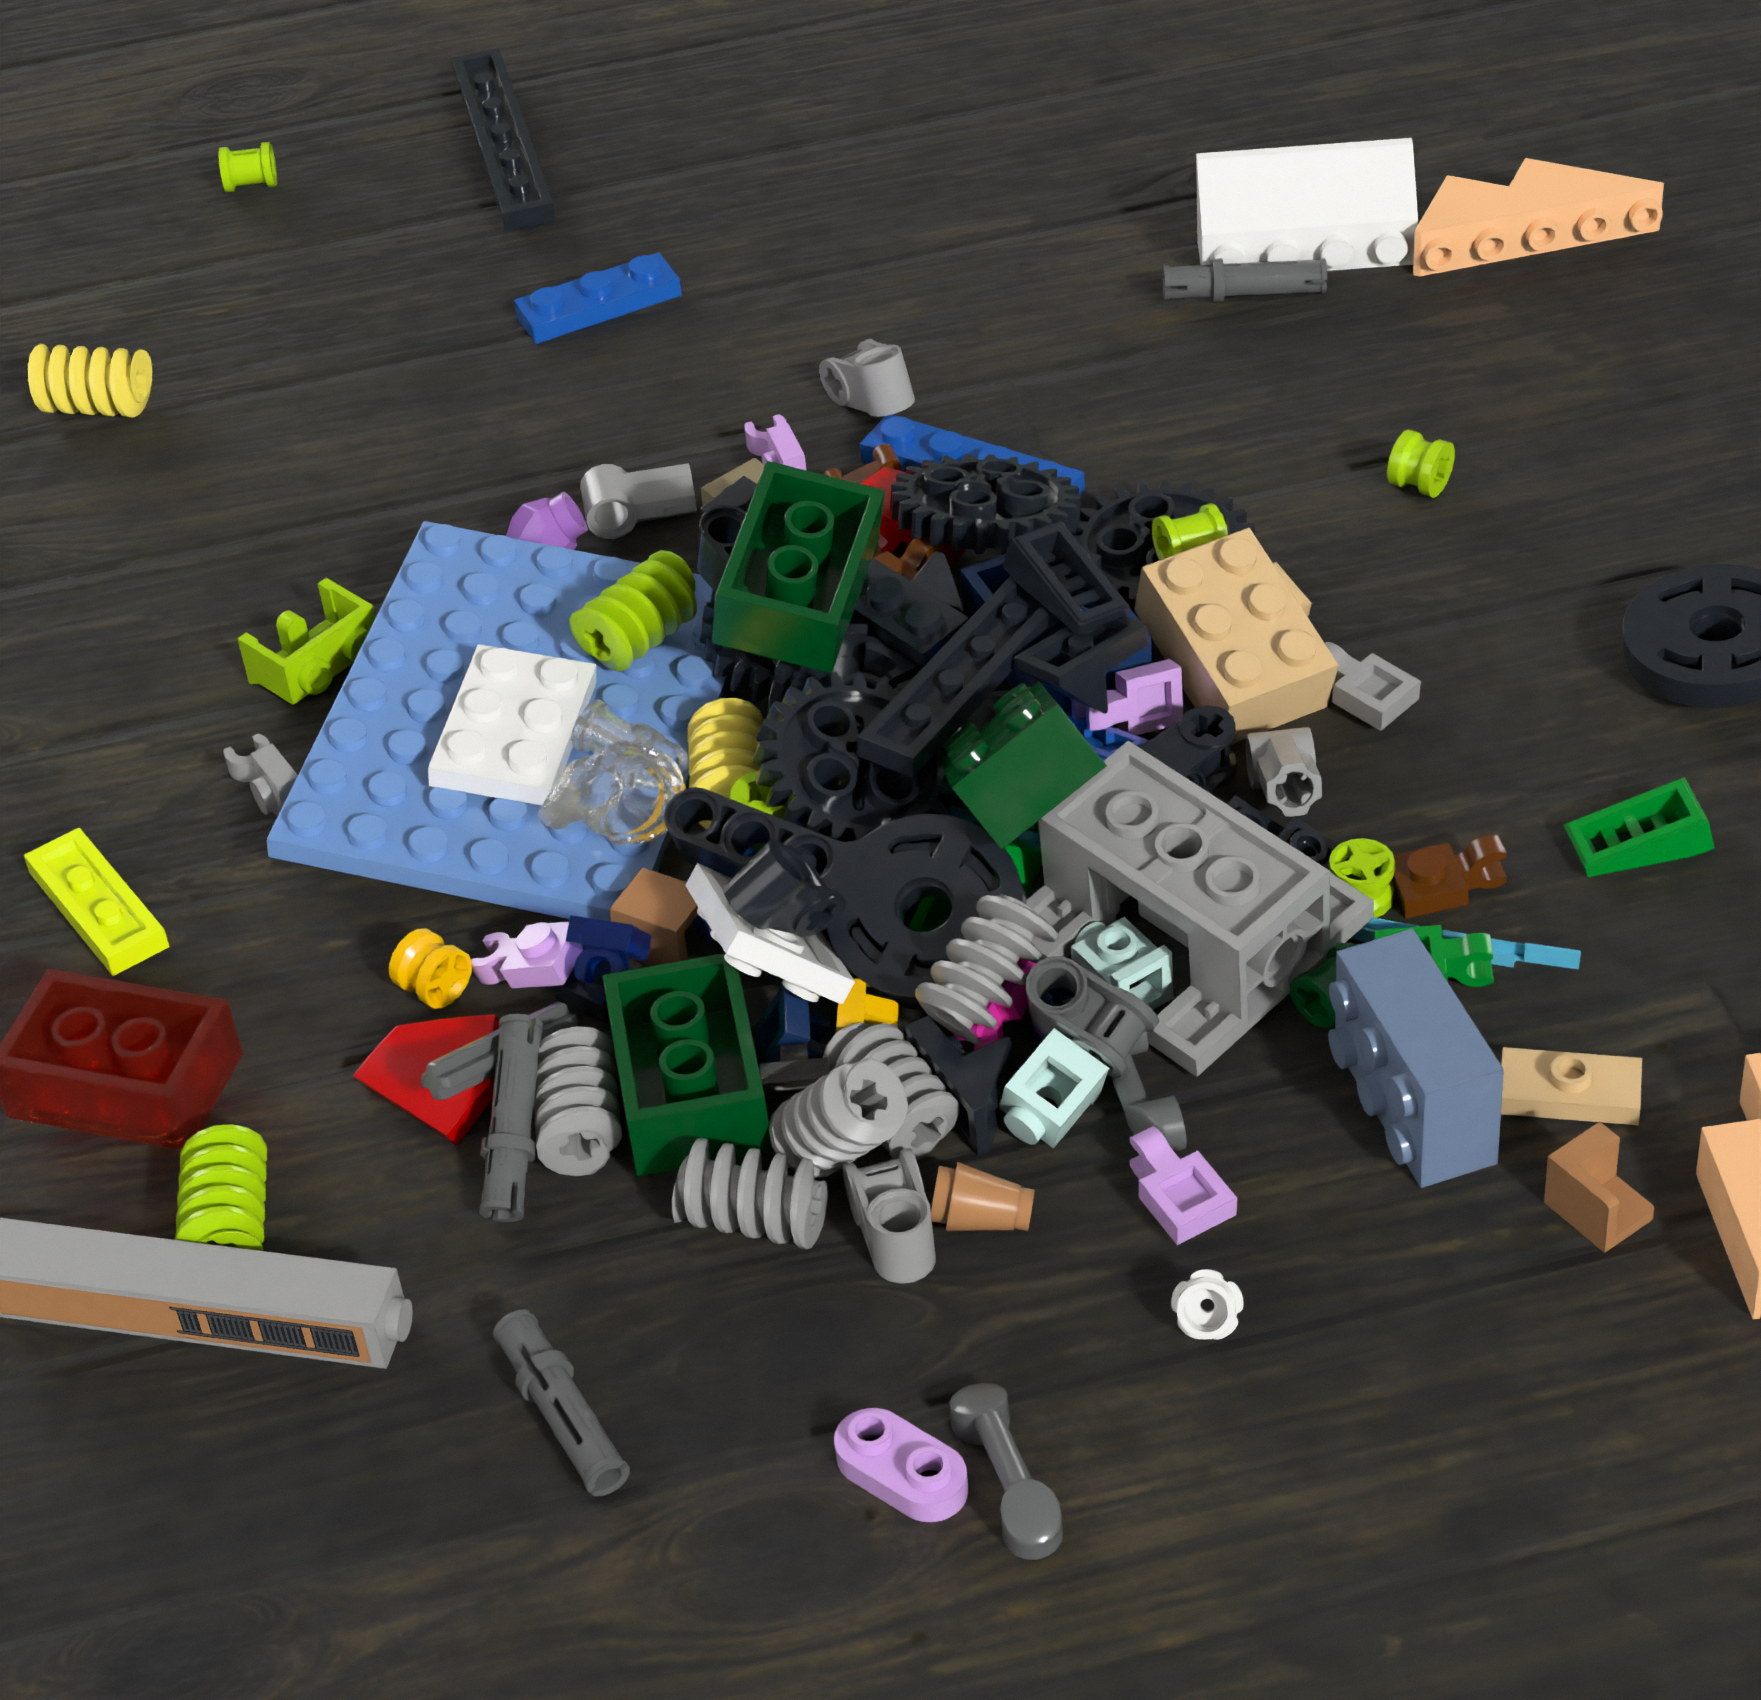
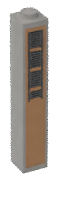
M0 1218V1317L384 1369H387L397 1341H405L411 1328L412 1303L409 1299L404 1298L397 1268Z

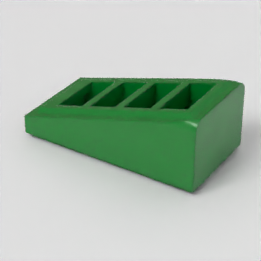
M1685 777L1563 824L1565 833L1587 877L1688 858L1715 849L1709 821ZM1653 826L1655 828V830H1652L1647 833H1644L1642 830L1643 828ZM1629 832L1632 839L1621 843L1617 834ZM1603 837L1608 848L1596 852L1590 839Z

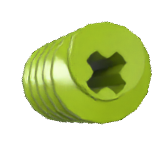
M660 550L650 555L648 560L635 566L632 572L620 577L616 584L607 587L598 597L589 600L583 608L572 613L569 625L578 645L610 670L621 672L628 669L633 660L644 657L650 647L661 644L665 635L678 631L681 623L689 622L695 617L697 613V602L694 596L696 581L691 569L682 557L671 551Z
M233 1124L216 1125L198 1131L186 1141L180 1152L175 1240L263 1251L264 1201L266 1200V1184L264 1182L266 1181L265 1162L267 1160V1145L260 1134L247 1127Z

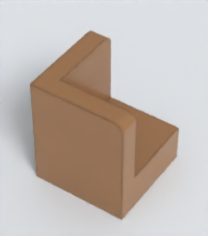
M643 867L609 908L616 952L649 966L688 960L684 932L697 917L698 906L685 886L687 882Z
M1598 1122L1548 1156L1544 1203L1605 1253L1652 1221L1654 1206L1616 1175L1620 1137L1604 1124Z

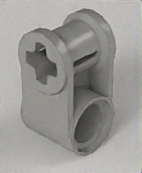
M866 339L860 342L856 351L840 359L834 357L827 358L819 365V374L823 387L828 396L839 406H848L867 412L871 416L880 417L901 412L912 406L915 402L901 347L898 345H886L873 339Z
M912 1149L900 1150L899 1156L896 1159L857 1168L853 1162L842 1165L844 1185L855 1223L861 1227L877 1273L890 1282L900 1284L911 1283L924 1278L933 1270L936 1263L930 1204L924 1192L919 1167Z

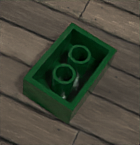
M766 460L715 593L712 643L832 673L879 540L885 490Z
M1040 682L1030 689L1025 683H1021L1006 693L994 705L999 714L980 729L974 723H971L957 732L944 744L943 748L948 754L939 761L952 789L1001 850L1107 767Z
M726 953L602 975L637 1177L680 1169L685 1157L689 1156L694 1142L700 1137L706 1138L709 1142L710 1160L716 1159L718 1151L724 1143H732L734 1145L736 1159L745 1157L750 1148L760 1149L761 1154L773 1152L765 1097L738 969L724 959Z

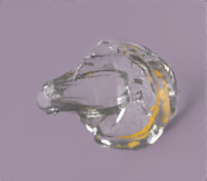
M618 741L591 756L573 760L566 766L539 809L537 816L545 826H551L554 829H565L569 823L576 821L583 822L589 829L609 837L610 842L617 846L654 841L668 830L664 821V812L669 800L678 792L686 789L677 763L659 749L644 744Z

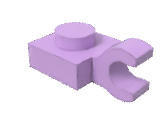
M779 414L773 416L774 427L767 428V432L756 430L752 421L745 423L747 448L751 453L761 456L764 465L767 460L806 470L805 455L783 416Z
M1167 659L1115 672L1116 689L1107 690L1108 712L1106 714L1071 699L1072 717L1074 719L1086 717L1087 729L1090 731L1105 729L1117 724L1119 730L1136 736L1168 728L1183 717L1182 669L1174 661Z
M1155 1126L1130 1137V1144L1139 1153V1156L1130 1160V1166L1139 1178V1198L1177 1245L1236 1216L1237 1197L1199 1151L1180 1159L1172 1150L1163 1134Z

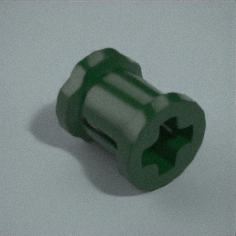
M1338 942L1328 951L1327 960L1312 973H1300L1290 983L1289 992L1294 1005L1306 1020L1315 1026L1328 1028L1335 1024L1336 1013L1331 1003L1329 985L1331 982L1336 981L1337 951L1356 946L1353 943L1345 944Z

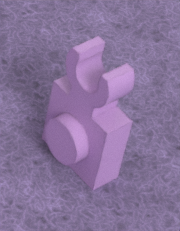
M579 921L540 922L526 925L517 938H510L508 934L503 932L486 935L483 939V943L491 955L485 958L471 959L472 971L479 982L485 985L496 984L505 979L511 988L564 985L590 939Z

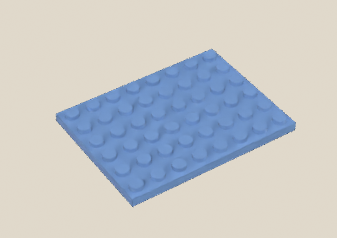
M424 521L267 837L268 857L612 928L609 908L642 867L658 872L671 839L664 817L647 835L628 838L631 835H636L646 824L650 823L653 816L657 815L660 809V802L665 796L666 788L664 783L666 776L663 772L661 761L655 753H651L648 749L658 753L666 761L672 777V797L678 792L689 788L688 723L693 714L703 705L724 698L732 679V675L716 678L714 675L716 662L705 661V644L700 643L705 602L711 601L712 588L700 574L693 573L696 581L694 596L697 602L695 617L689 622L681 623L678 631L665 635L661 644L650 647L647 654L642 658L633 660L628 669L617 672L607 668L597 658L586 653L578 645L572 635L569 619L573 612L583 608L589 600L598 597L604 589L616 584L620 577L632 572L633 568L640 564L639 562ZM478 644L596 664L597 682L551 807L429 786V764Z

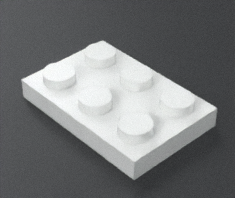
M478 644L429 764V786L551 807L597 682L596 664Z
M697 863L685 886L698 906V915L709 924L712 930L710 933L711 937L720 943L726 953L724 959L730 965L755 977H759L763 970L783 979L782 984L785 988L805 1000L817 1002L819 997L823 996L843 1005L855 981L822 932L809 937H800L793 933L769 928L761 930L752 926L736 913L724 895L723 887L731 878Z

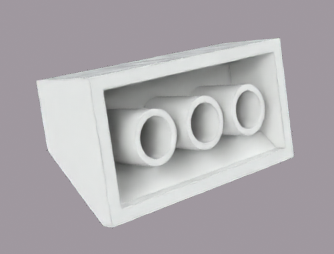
M1412 138L1196 154L1197 234L1201 265L1211 264V259L1222 258L1224 264L1319 260V258H1325L1327 271L1414 265L1415 229L1418 226Z

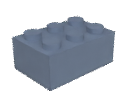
M1412 928L1337 951L1336 981L1331 982L1329 985L1330 999L1336 1013L1335 1029H1331L1328 1034L1330 1049L1337 1065L1341 1069L1349 1068L1354 1076L1359 1099L1365 1112L1369 1116L1377 1115L1384 1126L1387 1144L1396 1163L1399 1165L1407 1164L1420 1188L1498 1164L1504 1069L1414 929Z

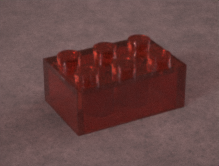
M47 969L0 1044V1098L7 1117L182 1150L186 1141L203 1127L243 1056L228 1000Z

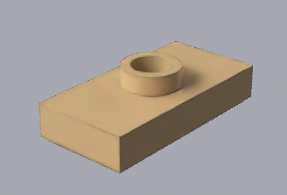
M1503 1047L1501 1064L1504 1069L1502 1115L1639 1125L1642 1058Z

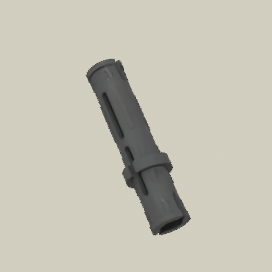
M1222 258L1211 259V264L1163 265L1162 268L1164 300L1211 297L1212 302H1224L1225 296L1315 292L1323 294L1327 291V283L1324 282V280H1327L1325 258H1319V260L1224 264Z
M509 1014L500 1018L499 1048L494 1079L491 1122L488 1138L483 1137L480 1153L486 1160L479 1214L487 1219L491 1217L492 1210H494L492 1220L499 1222H514L524 1218L525 1182L528 1161L532 1162L535 1160L536 1143L531 1139V1123L543 1022L538 1018H534L531 1020V1027H529L530 1015Z
M516 1310L507 1314L496 1324L493 1330V1338L497 1344H500L517 1372L516 1386L525 1400L537 1404L556 1439L562 1445L584 1481V1486L588 1493L591 1492L593 1496H605L614 1492L626 1482L630 1474V1467L625 1460L623 1461L599 1423L597 1416L572 1380L574 1374L572 1364L564 1352L552 1348L540 1329L538 1320L529 1310Z

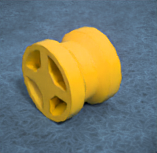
M427 928L416 929L406 935L394 950L389 963V976L392 982L407 992L416 991L419 1000L434 1009L444 1008L452 1004L466 988L472 973V961L469 954L454 945H445L442 937Z

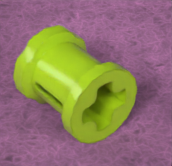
M270 142L261 143L260 148L230 151L228 147L219 148V167L225 192H234L236 186L266 183L268 187L277 186L276 163Z
M1213 503L1201 506L1197 514L1178 519H1170L1166 515L1156 517L1152 524L1153 543L1159 560L1228 536L1224 517Z

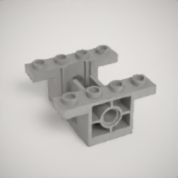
M1127 741L1103 761L1107 767L1038 820L1044 886L1027 899L1026 904L1042 916L1055 929L1059 937L1055 942L1035 937L1032 943L1043 955V959L1050 956H1063L1067 958L1071 954V946L1075 944L1078 934L1087 925L1093 922H1103L1108 926L1116 922V915L1120 912V904L1130 895L1137 899L1140 916L1189 948L1191 985L1157 1015L1160 1021L1153 1032H1147L1148 1043L1198 1077L1290 993V983L1300 973H1312L1327 960V953L1338 942L1346 943L1373 918L1374 900L1141 748Z

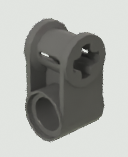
M1050 956L1040 960L1031 968L1026 979L1029 1014L1033 1024L1042 1033L1047 1035L1055 1028L1109 1068L1107 1075L1114 1078H1120L1126 1070L1127 1065L1124 1060L1144 1031L1153 1032L1160 1021L1152 1008L1134 994L1109 984L1078 965L1074 960L1063 956ZM1054 988H1065L1075 994L1069 1003L1062 1006H1051L1041 1000L1047 991Z

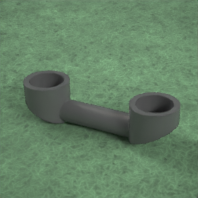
M1144 1031L1124 1060L1127 1068L1120 1078L1111 1077L1123 1107L1127 1124L1134 1135L1155 1126L1166 1138L1174 1152L1184 1150L1187 1146L1186 1131L1182 1113L1175 1096L1171 1095L1148 1100L1131 1056L1148 1051L1147 1032Z
M979 1383L959 1390L949 1401L951 1426L956 1436L962 1441L973 1445H984L1005 1490L1000 1512L1002 1537L1006 1548L1015 1556L1027 1560L1042 1559L1051 1555L1058 1549L1063 1538L1060 1503L1049 1487L1042 1482L1032 1479L1008 1429L1010 1416L1006 1389L1001 1385L993 1383Z

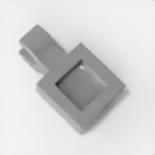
M1331 642L1325 643L1339 665L1331 693L1333 694L1332 703L1381 731L1419 699L1421 681L1373 653L1359 662L1348 655L1340 646Z
M261 734L252 736L256 751L250 753L251 755L239 756L231 747L224 749V756L230 776L237 781L250 782L252 794L261 811L265 815L273 812L278 817L298 777L297 773L277 748L270 744L268 739Z

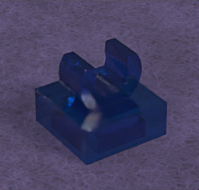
M570 915L565 941L583 950L577 957L574 966L576 979L592 984L594 969L603 960H609L611 964L610 974L631 970L627 959L647 962L652 936L634 925Z

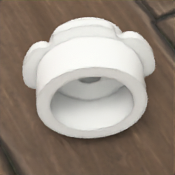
M1211 1269L1195 1271L1192 1273L1191 1279L1187 1282L1181 1281L1172 1294L1171 1306L1173 1311L1177 1312V1324L1186 1335L1192 1338L1222 1339L1230 1335L1238 1325V1318L1236 1316L1237 1313L1242 1311L1244 1304L1242 1293L1234 1282H1226L1223 1279V1275L1218 1271ZM1211 1299L1215 1307L1211 1311H1205L1201 1308V1301Z

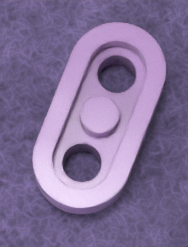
M866 1408L853 1412L838 1425L834 1435L837 1465L841 1473L853 1483L917 1521H942L955 1515L964 1506L969 1491L967 1468L961 1455L951 1447L898 1415L880 1408ZM868 1438H878L873 1441H865ZM927 1470H935L939 1472L938 1474L931 1477H924L919 1475Z

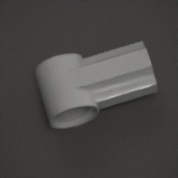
M689 463L630 473L613 464H601L591 468L581 479L580 490L586 523L593 534L604 539H616L625 536L634 528L637 522L693 514L697 510Z
M1303 727L1246 734L1245 752L1251 789H1262L1267 802L1279 807L1285 816L1307 814L1310 806L1316 800L1322 798L1321 775L1316 767L1311 729Z

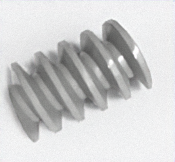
M1003 894L997 896L986 895L979 899L976 910L980 918L970 917L962 923L961 932L965 940L956 938L951 940L946 946V954L950 962L940 960L931 967L930 974L935 984L924 982L919 984L915 990V997L920 1006L931 1018L955 1035L977 1045L979 1040L971 1030L973 1024L990 1029H995L998 1024L997 1020L986 1008L988 1003L992 1002L1004 1007H1010L1013 1003L1012 998L1001 986L1004 980L1023 986L1026 984L1027 976L1016 964L1021 958L1035 964L1043 960V955L1032 943V940L1038 937L1049 942H1055L1059 937L1055 929L1033 909L1023 902Z
M857 1023L836 1032L827 1044L822 1058L825 1073L829 1074L831 1070L845 1063L855 1064L867 1058H872L886 1064L899 1077L906 1091L908 1111L904 1125L893 1138L883 1142L882 1146L889 1151L892 1159L898 1158L900 1150L908 1148L912 1149L916 1160L925 1157L954 1127L959 1116L958 1101L951 1093L946 1092V1087L936 1075H932V1069L922 1058H918V1052L910 1042L905 1041V1036L896 1025L882 1023L872 1026L867 1023Z
M576 1026L560 1029L542 1038L539 1045L534 1100L537 1154L539 1160L546 1168L563 1175L583 1176L594 1174L605 1166L610 1157L609 1152L618 1146L622 1138L621 1121L619 1120L621 1116L620 1107L617 1100L619 1093L617 1081L615 1080L617 1071L614 1061V1043L606 1033L595 1028Z
M867 1058L855 1064L845 1063L831 1070L829 1074L819 1078L815 1083L807 1086L803 1091L793 1095L791 1099L778 1106L771 1116L769 1126L771 1145L776 1154H786L788 1168L796 1173L802 1159L808 1158L813 1160L815 1178L826 1177L842 1169V1165L855 1161L897 1134L905 1123L908 1111L906 1091L899 1077L882 1062Z
M700 1137L696 1139L689 1156L685 1157L680 1166L672 1196V1215L674 1223L682 1222L687 1217L688 1221L698 1228L708 1227L713 1222L714 1226L723 1233H733L740 1227L741 1232L747 1238L752 1239L760 1238L766 1232L767 1237L777 1244L787 1243L793 1237L794 1243L799 1248L810 1249L817 1241L827 1213L828 1188L825 1180H815L812 1159H802L795 1175L791 1176L788 1175V1159L786 1154H775L768 1171L762 1170V1154L760 1149L750 1148L740 1166L736 1165L735 1147L732 1143L722 1144L716 1159L710 1160L709 1142L706 1138Z

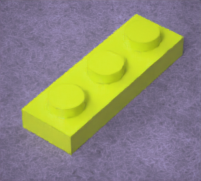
M80 828L24 855L31 876L112 976L170 947L164 928Z

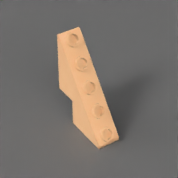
M1528 158L1524 159L1510 186L1447 175L1415 229L1413 275L1425 276L1659 231L1663 216L1664 183Z
M1761 1053L1749 1054L1745 1057L1739 1102L1747 1121L1702 1127L1696 1176L1753 1320L1760 1319Z

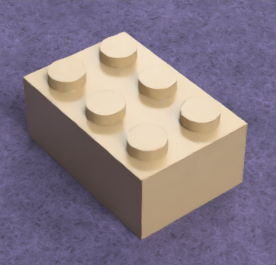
M1250 528L1142 567L1134 610L1141 622L1147 624V630L1164 659H1171L1181 666L1182 688L1194 707L1217 706L1227 710L1234 717L1236 733L1230 745L1244 740L1248 733L1264 732L1328 707L1339 665Z

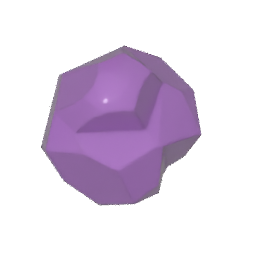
M561 492L553 498H543L522 504L513 515L506 536L574 550L577 546V537L588 531V527L573 499L567 493Z

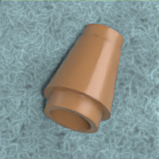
M957 1162L956 1168L939 1166L931 1208L932 1222L947 1224L946 1231L1014 1229L1028 1231L1035 1189L1021 1187L1019 1184Z

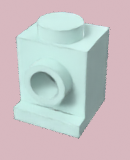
M1125 917L1108 926L1103 922H1093L1078 934L1075 944L1071 946V958L1078 965L1109 984L1134 994L1152 1010L1173 999L1172 952L1165 945L1157 948ZM1137 981L1140 982L1139 985H1137V986H1135V987H1133V988H1131V989L1129 988V985H1131V984H1133V983H1135V982H1137Z
M1053 1028L1004 1088L999 1109L1006 1113L1004 1122L1007 1128L1025 1143L1034 1145L1041 1139L1054 1148L1087 1107L1098 1099L1109 1068ZM1042 1097H1048L1054 1100L1058 1108L1054 1107L1052 1104H1050Z

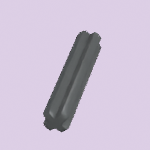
M556 1002L530 1014L529 1027H531V1020L534 1018H538L543 1022L541 1039L560 1029L578 1026L577 1016L569 1013L568 1007L564 1003ZM500 1029L428 1063L427 1072L421 1075V1083L424 1088L430 1090L433 1099L446 1100L495 1076Z

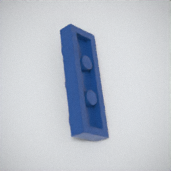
M660 252L652 255L635 257L628 263L603 271L589 272L579 279L555 287L540 288L530 295L515 299L514 305L517 319L534 343L538 344L682 296L679 277Z

